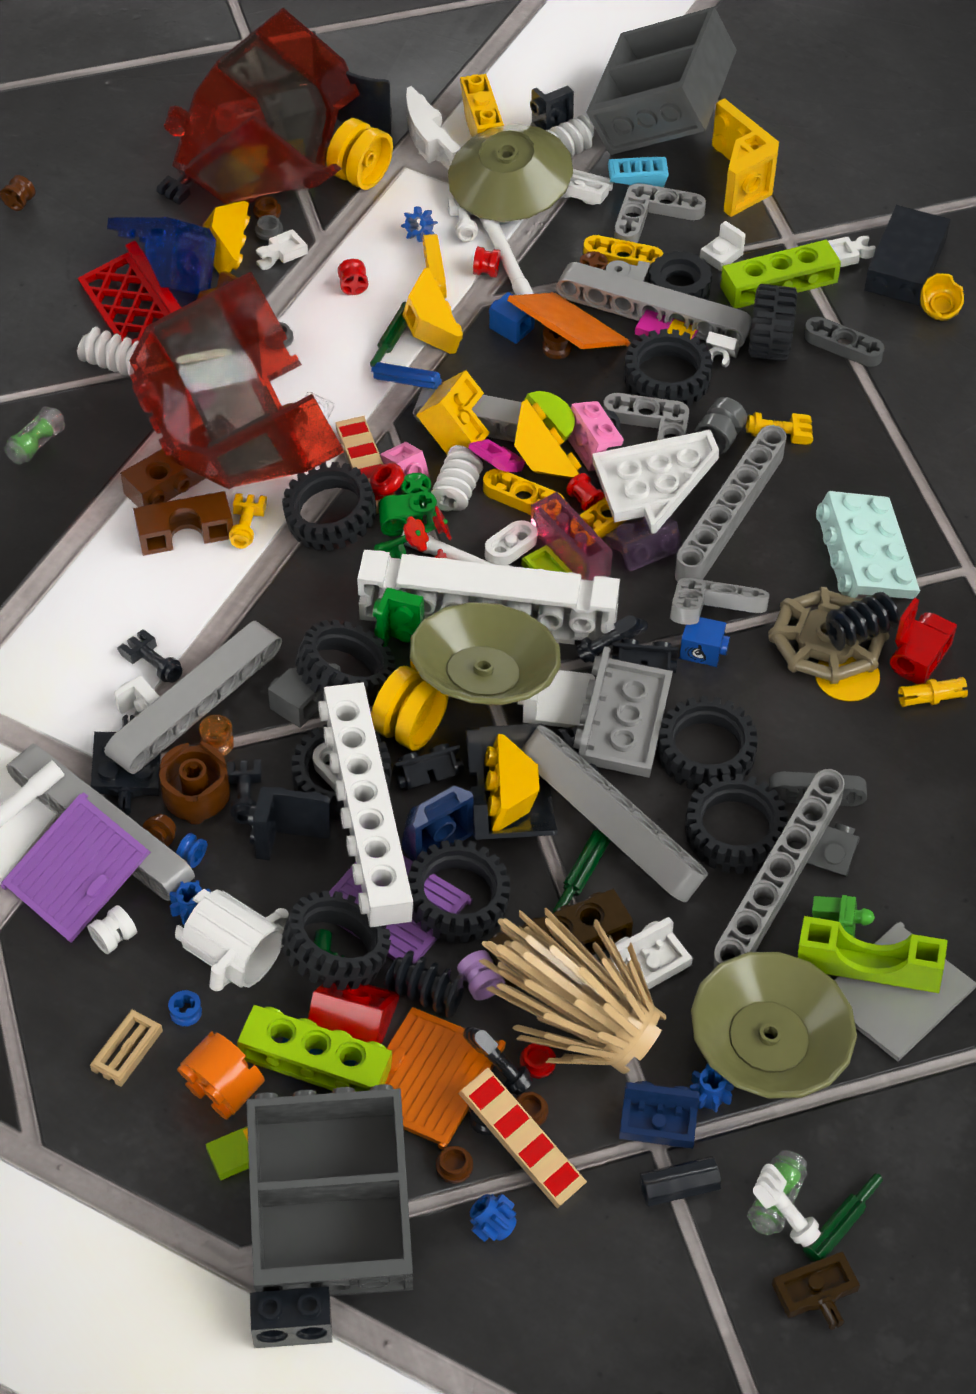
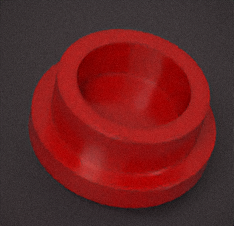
M532 1043L522 1051L520 1067L526 1066L531 1072L530 1077L545 1078L556 1067V1063L545 1062L549 1058H556V1055L549 1046Z

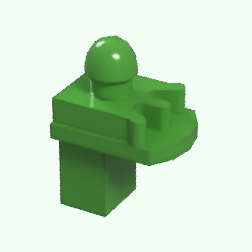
M842 895V898L814 896L813 917L840 922L844 930L854 938L856 923L863 926L869 925L875 919L874 913L870 909L863 908L862 910H857L856 897Z

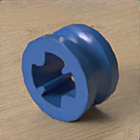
M188 833L181 840L176 854L184 859L191 868H195L202 861L206 853L207 841L202 838L197 840L196 835Z
M182 990L171 996L168 1008L170 1017L175 1024L190 1026L200 1019L202 1015L201 1001L195 992ZM185 1003H190L191 1008H187L185 1013H181L179 1008H183Z

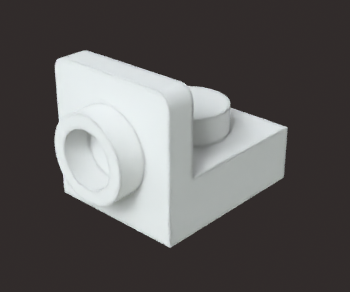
M724 221L720 225L719 236L701 249L700 258L705 259L707 263L722 271V266L733 263L743 255L745 233Z
M141 675L132 681L125 682L114 691L117 710L121 714L134 707L140 714L160 697Z

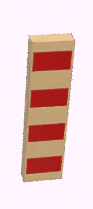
M365 416L335 422L337 434L351 468L356 467L360 469L361 474L364 473L368 481H370L373 472L384 464ZM374 494L377 507V514L379 513L378 502L383 498V496H377Z
M489 1068L485 1069L458 1093L557 1209L587 1183Z

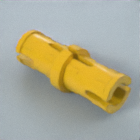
M964 677L938 682L936 679H930L925 684L901 686L898 689V694H903L904 697H899V701L902 707L928 702L936 705L941 700L965 698L968 695V690H963L962 687H967V683Z

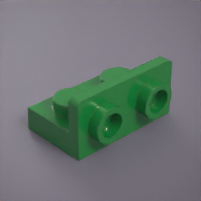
M386 587L382 599L378 598L376 600L372 614L376 618L374 633L375 636L385 642L383 647H387L391 637L403 642H410L411 636L422 620L425 619L423 596Z

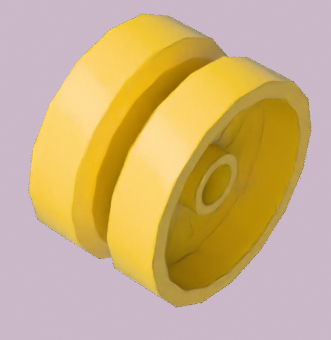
M351 118L345 121L335 132L328 147L326 157L327 170L332 175L342 180H348L352 185L360 189L369 190L382 179L390 164L393 153L391 136L378 128H371L369 124L359 119Z
M400 666L388 677L376 697L371 711L374 730L386 738L395 736L398 744L411 751H417L430 740L438 728L445 713L449 696L442 694L423 680L418 671L408 666Z

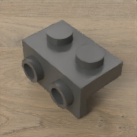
M807 814L804 816L807 820L817 821L820 819L818 816L813 814ZM836 823L834 828L828 826L807 863L847 877L860 837L854 835L855 829L840 823ZM797 841L788 843V846L793 849L804 847L803 844Z

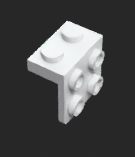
M559 670L549 687L530 699L518 701V705H523V723H541L566 728L577 726L579 729H584L585 724L580 723L583 704L590 705L591 700L586 699L589 680H595V676L590 673Z

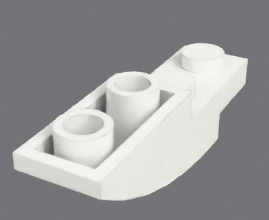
M410 86L407 88L406 94L407 123L410 136L416 148L428 163L438 159L449 170L452 160L461 149V146L455 143L447 135L446 131L441 128L442 116L440 112L434 109L422 94H419Z

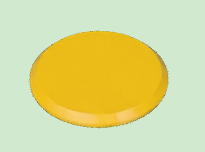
M850 657L845 663L839 664V667L857 660ZM819 660L818 664L829 667L828 662ZM878 668L873 672L866 671L840 680L838 684H830L829 680L816 676L815 678L819 687L832 698L841 701H859L875 692L880 682V672Z

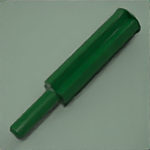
M406 302L401 304V307L377 344L379 349L370 362L371 367H375L377 362H381L386 353H391L408 324L403 316Z
M593 830L563 882L565 884L563 887L564 892L552 913H555L560 907L568 905L574 895H580L611 842L600 830Z
M873 1174L856 1196L850 1194L819 1230L821 1232L819 1238L811 1245L803 1248L805 1256L810 1261L816 1262L826 1258L865 1212L864 1209L867 1207L865 1202L883 1182L880 1174Z

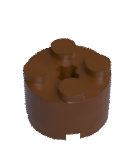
M189 743L180 744L169 750L162 758L159 780L163 802L174 816L187 820L190 824H200L205 819L219 813L230 800V786L225 758L215 747L205 743H200V746H189Z

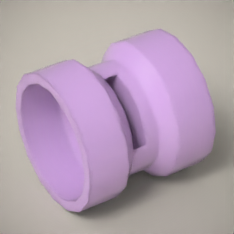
M485 950L475 951L467 955L457 966L458 973L463 974L464 980L468 981L469 991L475 1000H485L495 995L488 991L487 987L493 986L497 988V984H505L502 976L479 962L481 959H486L493 963L489 953Z

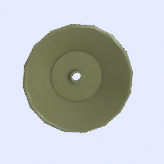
M521 124L493 127L472 137L455 154L448 170L449 191L461 208L478 218L499 222L528 219L551 208L566 193L573 175L571 153L559 137L540 127Z
M469 602L444 607L423 619L410 638V659L421 678L442 694L472 704L504 705L530 699L549 687L561 668L560 646L549 629L526 612L501 604Z
M747 952L720 963L699 984L691 1008L694 1040L710 1067L736 1088L768 1099L803 1098L830 1086L850 1064L857 1039L852 1006L836 981L811 962L782 952ZM764 1034H770L774 1036V1039H769Z

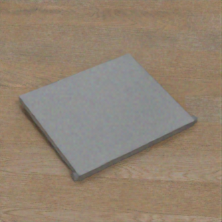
M899 922L874 944H896L907 939L912 933L904 928L905 925L902 922ZM946 959L939 993L840 976L834 980L852 1006L856 1029L896 1061H900L976 988L975 981Z

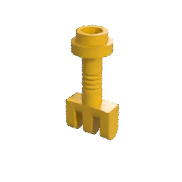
M758 412L747 417L746 432L751 433L752 436H757L763 427L775 425L781 427L786 434H791V443L809 445L813 442L812 420L809 415L792 413L789 422L762 419V414Z
M235 494L233 514L241 516L239 523L232 526L229 532V539L234 547L243 549L253 542L254 532L250 528L253 516L264 517L267 496L260 495L258 503H255V495L248 494L246 502H243V494Z

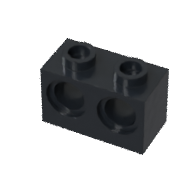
M329 1287L250 1293L251 1334L254 1348L333 1343Z

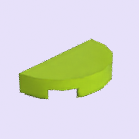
M535 391L528 393L524 400L527 399L531 405L536 402L539 404L547 416L543 422L549 429L555 427L565 442L570 437L575 425L574 413L569 405L560 397L549 392Z

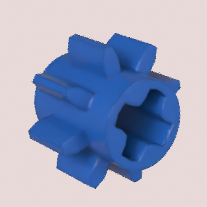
M416 206L414 207V214L410 212L404 213L406 220L405 224H402L401 227L405 228L408 232L407 239H412L416 236L418 242H423V235L434 234L432 230L434 225L438 224V221H433L431 217L432 210H425L422 214V208Z
M198 880L187 883L182 881L176 892L169 893L172 903L170 905L172 917L180 915L183 925H185L193 909L198 904L193 901V897L202 890Z
M708 1063L701 1073L693 1071L691 1079L693 1084L690 1085L689 1089L700 1092L699 1109L705 1107L717 1112L718 1107L722 1103L731 1104V1091L734 1090V1085L713 1070Z
M502 1193L498 1197H495L493 1194L481 1196L470 1210V1217L472 1218L470 1222L474 1225L471 1231L484 1242L488 1238H491L493 1241L504 1240L512 1233L517 1223L514 1217L516 1212L512 1210L515 1204Z

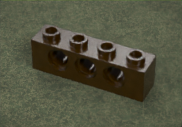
M614 888L603 893L596 892L584 901L574 905H564L557 909L555 913H552L592 955L596 954L593 949L594 942L600 946L602 951L607 950L594 925L589 926L584 923H594L595 919H597L607 937L611 936L614 944L624 937H632L633 919ZM547 916L542 918L531 919L541 929H543L551 938H553L560 946H562L569 954H571L556 938L552 937V934H550L549 928L545 925V918H548ZM525 923L521 927L524 929V927L528 926V924ZM501 931L487 941H492L496 945H504L505 941L510 940L512 942L514 940ZM487 949L493 964L498 966L497 964L500 962L497 959L498 957ZM504 978L507 986L518 987Z

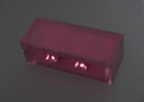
M558 492L531 505V523L537 528V537L544 545H548L573 573L581 574V580L594 581V576L608 577L611 575L613 550Z

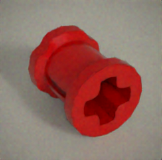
M586 473L576 475L566 487L568 495L575 497L581 503L583 511H586L605 498L604 492L600 489L597 490L593 486L591 478Z

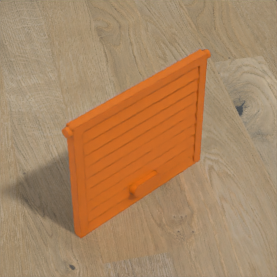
M557 293L509 295L508 302L580 349L623 345L628 347L630 345V341L562 298Z
M412 1007L387 1047L388 1050L392 1051V1063L385 1084L393 1086V1089L401 1088L403 1129L437 1143L438 1147L444 1150L469 1110V1105L458 1093L485 1069L489 1068L492 1070L494 1064L484 1054L477 1052L465 1040L463 1032L466 1028ZM504 1040L496 1041L499 1044L497 1048L502 1053L506 1042Z

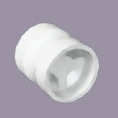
M118 905L107 912V917L102 920L96 919L87 926L90 936L105 954L115 950L121 940H129L137 934V929L132 919Z

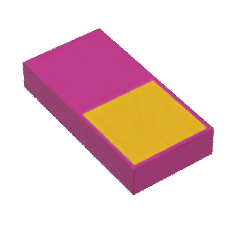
M646 309L635 327V335L641 336L645 334L647 337L649 331L655 330L657 334H660L661 329H667L668 334H672L673 329L679 330V335L681 336L684 332L690 333V340L698 333L696 329L692 331L693 324H690L688 329H686L684 326L685 322L675 318L671 322L665 323L664 318L666 315H663L661 320L658 321L659 319L656 318L658 313Z

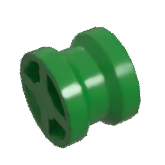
M422 473L406 475L401 485L402 495L420 491L431 493L430 478ZM421 500L422 509L425 508L424 500Z

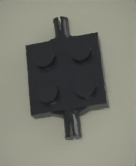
M128 715L122 717V728L128 723ZM130 715L131 721L133 718H135L134 715ZM94 731L90 787L99 794L118 797L117 808L123 812V804H125L126 815L131 813V798L141 795L159 796L161 753L140 771L131 774L105 755V747L116 732Z

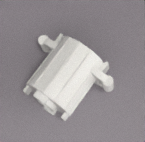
M205 889L201 890L193 897V901L198 904L190 914L184 928L180 925L176 926L175 938L182 942L184 949L212 966L209 985L212 990L220 991L231 982L240 988L243 986L250 988L259 982L271 969L280 954L282 946L284 947V945H281V939L289 913L286 909L279 908L275 913L265 918L224 891L216 889L210 893Z

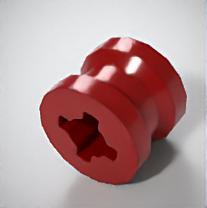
M477 246L473 261V274L481 275L486 273L490 277L496 278L500 267L501 250L493 249L492 251H486L484 247Z
M347 259L339 265L338 277L340 278L341 290L347 295H359L368 288L366 267L361 260Z

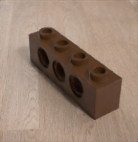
M219 415L122 471L120 474L123 492L137 507L167 502L244 456L242 435Z

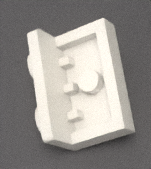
M670 917L660 922L653 921L645 926L642 932L631 938L624 937L615 943L626 966L631 960L627 948L630 942L632 943L648 989L692 966L693 958L672 932L674 922ZM610 955V959L612 960V962H613L614 965L616 966L615 962L613 961V959H612V957H611V955Z

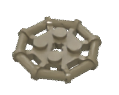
M820 587L817 591L793 599L785 598L780 603L781 610L773 628L768 632L769 641L775 643L788 663L790 671L793 673L797 671L829 680L830 684H838L840 680L866 671L873 672L878 668V658L885 641L889 639V631L887 633L879 631L878 635L874 638L868 635L867 640H871L868 651L859 646L861 642L858 640L854 646L851 647L845 644L844 650L838 651L832 645L829 636L823 634L827 632V614L833 609H839L843 605H850L856 600L861 601L863 598L856 599L829 591L827 587ZM819 603L816 610L810 611L811 607L806 609V607ZM792 617L799 620L797 626L788 625ZM788 640L797 641L799 649L797 653ZM811 657L828 662L829 667L808 661V658ZM850 657L857 660L839 667V664L845 663Z

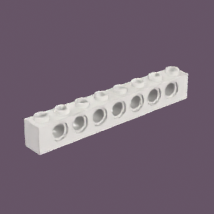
M364 682L324 687V701H318L319 716L321 721L327 722V727H324L326 747H332L333 753L329 754L331 773L338 774L339 780L335 781L337 801H343L345 807L341 808V821L343 829L349 828L350 836H346L349 857L355 856L356 864H352L354 884L361 885L362 893H358L361 914H367L370 927L412 922L413 899Z

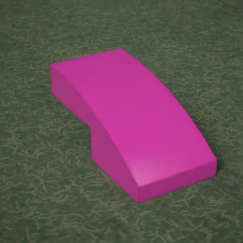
M489 439L472 442L468 448L483 460L505 472L522 471L525 464L523 458L504 446L500 447Z

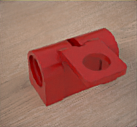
M914 598L900 618L895 639L898 648L890 658V665L898 675L919 685L926 683L951 647L957 624L933 613H923L918 620H915L919 599Z

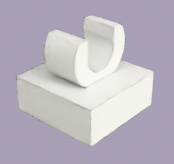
M709 331L706 345L711 353V360L713 362V358L717 354L723 355L722 367L726 368L730 363L729 356L737 357L739 350L738 340Z

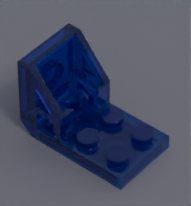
M169 217L108 218L107 229L117 231L118 237L135 239L136 236L139 237L140 243H145L144 252L162 288L198 296L200 291L211 288L216 239L209 228Z

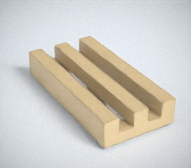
M132 1009L91 1062V1071L96 1074L102 1073L105 1079H113L116 1085L122 1087L163 1032L162 1025ZM135 1023H140L130 1038L122 1045L121 1050L109 1066L105 1065Z

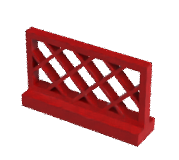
M135 240L125 245L127 253L78 277L80 285L113 335H121L122 341L126 338L128 331L139 333V336L132 340V345L138 340L144 346L175 329L178 330L180 335L190 330L183 309ZM128 264L129 269L126 274L115 273L118 268ZM97 279L104 280L101 288L88 285ZM111 281L122 282L120 289H109ZM136 283L141 284L138 292L127 291L129 284ZM105 296L116 297L113 305L101 303ZM123 298L134 299L131 307H123L120 304ZM142 300L153 302L150 310L139 308ZM116 314L127 315L124 323L113 322ZM134 317H146L144 324H132ZM154 318L167 321L158 327L151 326Z

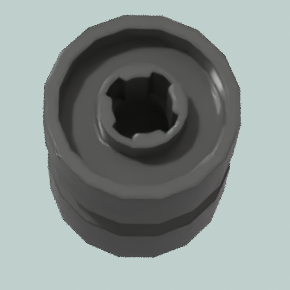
M717 398L708 409L707 415L702 418L695 428L694 433L711 430L718 446L719 454L725 453L747 422L746 410L741 404L731 398Z

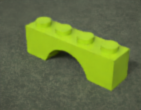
M804 916L798 958L811 962L825 974L939 993L948 940L911 934L907 939L896 944L877 945L854 938L844 930L838 921Z

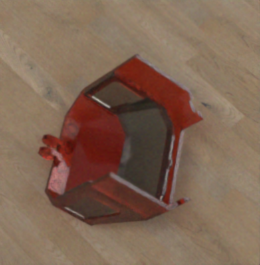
M280 9L216 61L194 92L188 112L182 109V107L170 106L164 127L172 136L181 137L172 166L179 173L226 205L240 201L252 203L257 197L263 195L302 191L318 187L342 169L337 164L325 167L327 150L332 139L338 111L360 95L356 84H350L346 75L349 69L345 60L286 9Z
M251 271L149 324L129 360L134 371L130 375L134 393L139 398L138 402L143 411L153 413L149 420L156 433H162L163 437L159 439V443L167 456L173 454L179 465L228 490L236 486L304 473L345 452L313 393L283 409L270 381L302 364L296 354L290 356L283 341L288 338Z

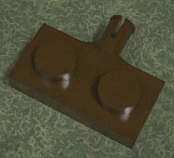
M843 1251L777 1276L772 1280V1286L788 1318L809 1310H821L830 1330L835 1329V1327L838 1328L845 1323L835 1302L842 1297L858 1292L860 1287Z

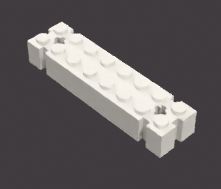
M364 549L357 578L358 595H360V620L376 621V618L372 615L374 604L378 598L382 599L386 587L423 596L425 618L444 607L469 602L501 604L520 610L545 625L557 643L574 645L575 640H582L586 637L593 641L615 629L614 623L617 621L620 579L606 576H594V581L581 580V574L573 572L565 573L513 567L510 565L487 564L477 561L469 562L448 558L418 556L415 554H402L401 559L391 558L390 552Z

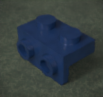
M647 1081L627 1082L619 1139L693 1149L700 1092L692 1091L684 1086L669 1088L655 1086Z

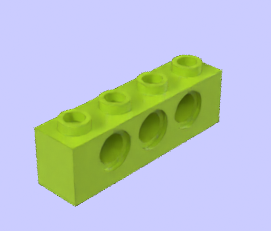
M826 239L722 266L720 287L731 306L737 309L755 303L756 289L760 284L795 287L797 293L838 283L841 260Z
M253 1005L237 1041V1047L246 1055L244 1058L246 1062L329 1090L350 1087L354 1088L355 1092L370 1091L372 1086L385 1084L392 1063V1051L378 1042H364L352 1038L345 1031H331L318 1026L309 1019H296L284 1015L280 1010L273 1007L263 1008ZM279 1037L289 1039L285 1043H277L274 1040ZM311 1049H321L324 1052L319 1055H313L308 1051ZM354 1060L359 1064L349 1067L344 1065L343 1062Z

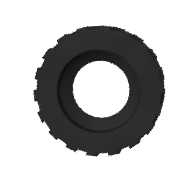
M686 251L667 252L661 257L658 256L655 262H652L650 265L648 283L708 300V296H710L711 267L699 255ZM685 276L692 279L694 284L674 286L666 282V278Z

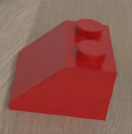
M333 983L331 988L323 987L322 984L313 992L308 1019L322 1028L331 1031L342 1030L350 1034L352 1038L364 1042L375 1041L382 1044L400 995L394 991L368 984L364 987L360 984L358 989L352 990L348 984L345 990H337L336 983Z

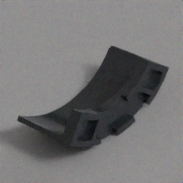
M311 31L316 95L320 103L323 102L329 109V114L342 123L355 118L369 124L371 128H378L391 134L392 108L389 80L360 76L337 66L321 51L316 40V31Z
M544 724L466 727L468 770L470 776H475L476 786L470 787V792L473 794V830L475 840L552 836L558 834L550 784L540 775V790L528 814L500 831L491 830V816H488L487 802L490 797V791H486L485 783L489 766L484 765L487 747L493 746L497 734H503L521 749L536 727L539 725L545 727Z

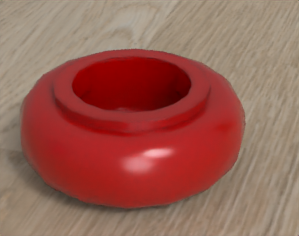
M387 463L377 468L369 481L373 493L384 497L396 492L404 481V471L396 463Z

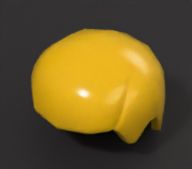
M936 273L927 278L920 295V303L924 312L933 319L940 321L950 320L959 314L964 305L963 287L953 280L952 275Z

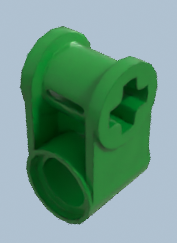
M427 491L383 497L378 502L382 533L387 536L402 535L404 531L403 526L407 523V518L410 516L415 520L420 519L424 524L423 515H426L427 523L424 526L434 523L432 517L437 515L435 512V506H437L436 497ZM421 500H424L425 508L423 509L421 506Z

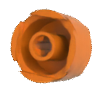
M213 1031L195 1047L177 1068L178 1072L187 1080L185 1084L187 1088L199 1099L207 1095L213 1101L211 1104L212 1108L226 1120L231 1115H234L247 1101L246 1099H249L265 1082L264 1076L255 1064L250 1070L248 1069V1064L244 1060L246 1055L223 1035L217 1032L214 1034Z

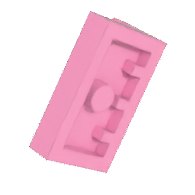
M598 401L574 403L571 406V410L574 413L575 425L568 440L587 470L594 471L592 454L606 451L608 447L622 446L624 439Z

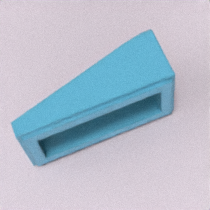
M665 157L609 159L608 161L610 182L626 185L642 183L664 187L669 174Z

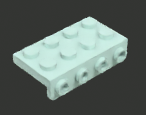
M828 491L822 503L817 507L816 518L821 525L823 541L828 548L830 563L836 574L839 592L856 598L858 594L873 595L876 592H884L889 597L916 598L920 589L890 498Z

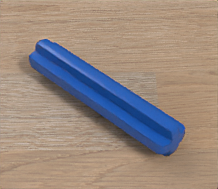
M377 362L375 367L371 368L373 378L376 380L428 389H437L438 385H442L440 373L436 371Z

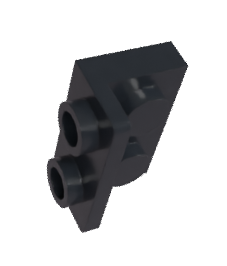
M568 85L548 94H544L537 87L532 89L530 101L532 123L530 126L550 130L554 126H559L561 123L573 119L574 91Z

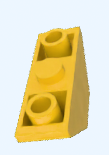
M487 74L460 77L465 118L471 137L493 127L504 126Z
M246 201L215 207L202 226L199 245L219 274L223 271L230 273L232 269L237 270L241 264L243 255L240 254V250L246 240L244 230L250 219V216L247 215L249 203Z
M424 268L408 296L403 316L413 337L449 354H454L457 352L460 340L463 337L462 328L459 323H456L451 313V306L448 301H445L440 291L439 281L433 277L429 268Z
M526 399L521 403L514 446L534 473L568 479L574 478L580 474L578 469L582 467L572 452L566 455L560 446L564 443V440L555 427L549 430L543 420L547 416L539 404L536 402L531 405Z
M497 734L493 746L487 747L484 758V765L489 766L485 789L490 791L487 806L488 816H491L492 831H500L528 814L540 790L538 764L503 734Z

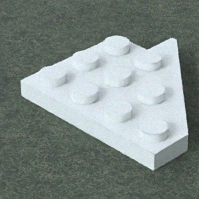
M711 430L593 453V465L614 522L645 516L651 534L656 533L718 460L719 449Z

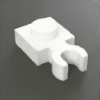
M860 236L853 242L849 237L828 241L841 260L840 267L858 264L859 258H872L876 249L875 246L868 247L869 236Z

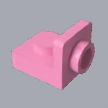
M407 442L380 454L383 464H398L402 467L405 476L410 473H422L430 477L423 451Z

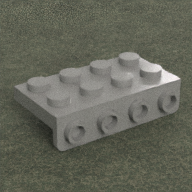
M604 647L602 657L595 656L592 675L597 677L596 681L589 680L586 699L591 701L590 705L583 704L580 723L585 725L584 729L577 728L573 748L579 749V755L589 764H595L596 767L650 778L673 671L609 658L611 648Z

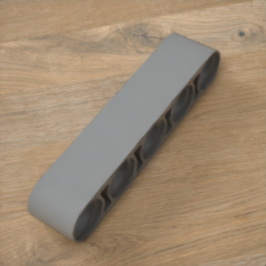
M422 388L413 411L414 417L420 423L422 422L416 414L436 389ZM482 395L472 410L490 432L487 437L515 442L522 402Z

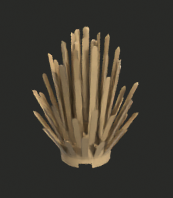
M545 908V915L548 918H545V925L549 928L550 934L571 954L521 910H519V917L528 924L524 929L520 926L517 927L506 918L498 919L501 931L514 941L507 940L504 942V945H496L492 941H482V945L496 955L500 962H498V966L486 959H481L479 962L543 1003L504 983L497 984V988L490 986L486 989L536 1015L538 1021L571 1033L586 1042L522 1025H515L513 1029L545 1039L520 1035L516 1040L587 1054H564L561 1058H549L545 1063L611 1065L620 1073L625 1074L630 1071L625 1065L634 1057L640 1061L662 1031L656 1026L658 1020H666V1015L654 1006L641 965L638 962L631 942L627 948L631 960L626 966L611 936L607 937L600 923L595 919L594 927L616 964L615 966L612 960L607 958L600 946L594 942L593 949L601 959V965L547 908Z

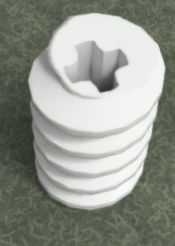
M583 114L577 118L570 119L568 122L561 123L559 126H554L550 130H546L560 138L571 153V157L574 156V153L579 154L583 152V149L588 150L592 147L593 125L590 119Z
M98 327L92 328L90 333L82 337L77 349V356L80 361H87L92 365L98 364L101 368H108L113 372L119 371L120 374L129 375L132 378L138 377L144 361L142 342L137 340L132 345L131 338L126 337L122 341L119 334H115L111 338V332L105 330L101 334Z
M455 445L450 448L437 476V481L433 486L431 493L436 497L437 506L440 510H464L468 506V500L471 498L472 491L480 477L479 474L483 470V463L480 458L464 446Z

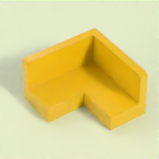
M467 370L442 382V385H439L416 414L447 455L451 447L460 445L469 448L470 443L485 440L490 433L472 410L484 392Z

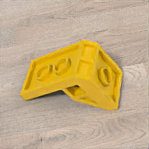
M725 98L718 101L715 109L712 146L730 160L724 212L732 217L772 195L779 141Z

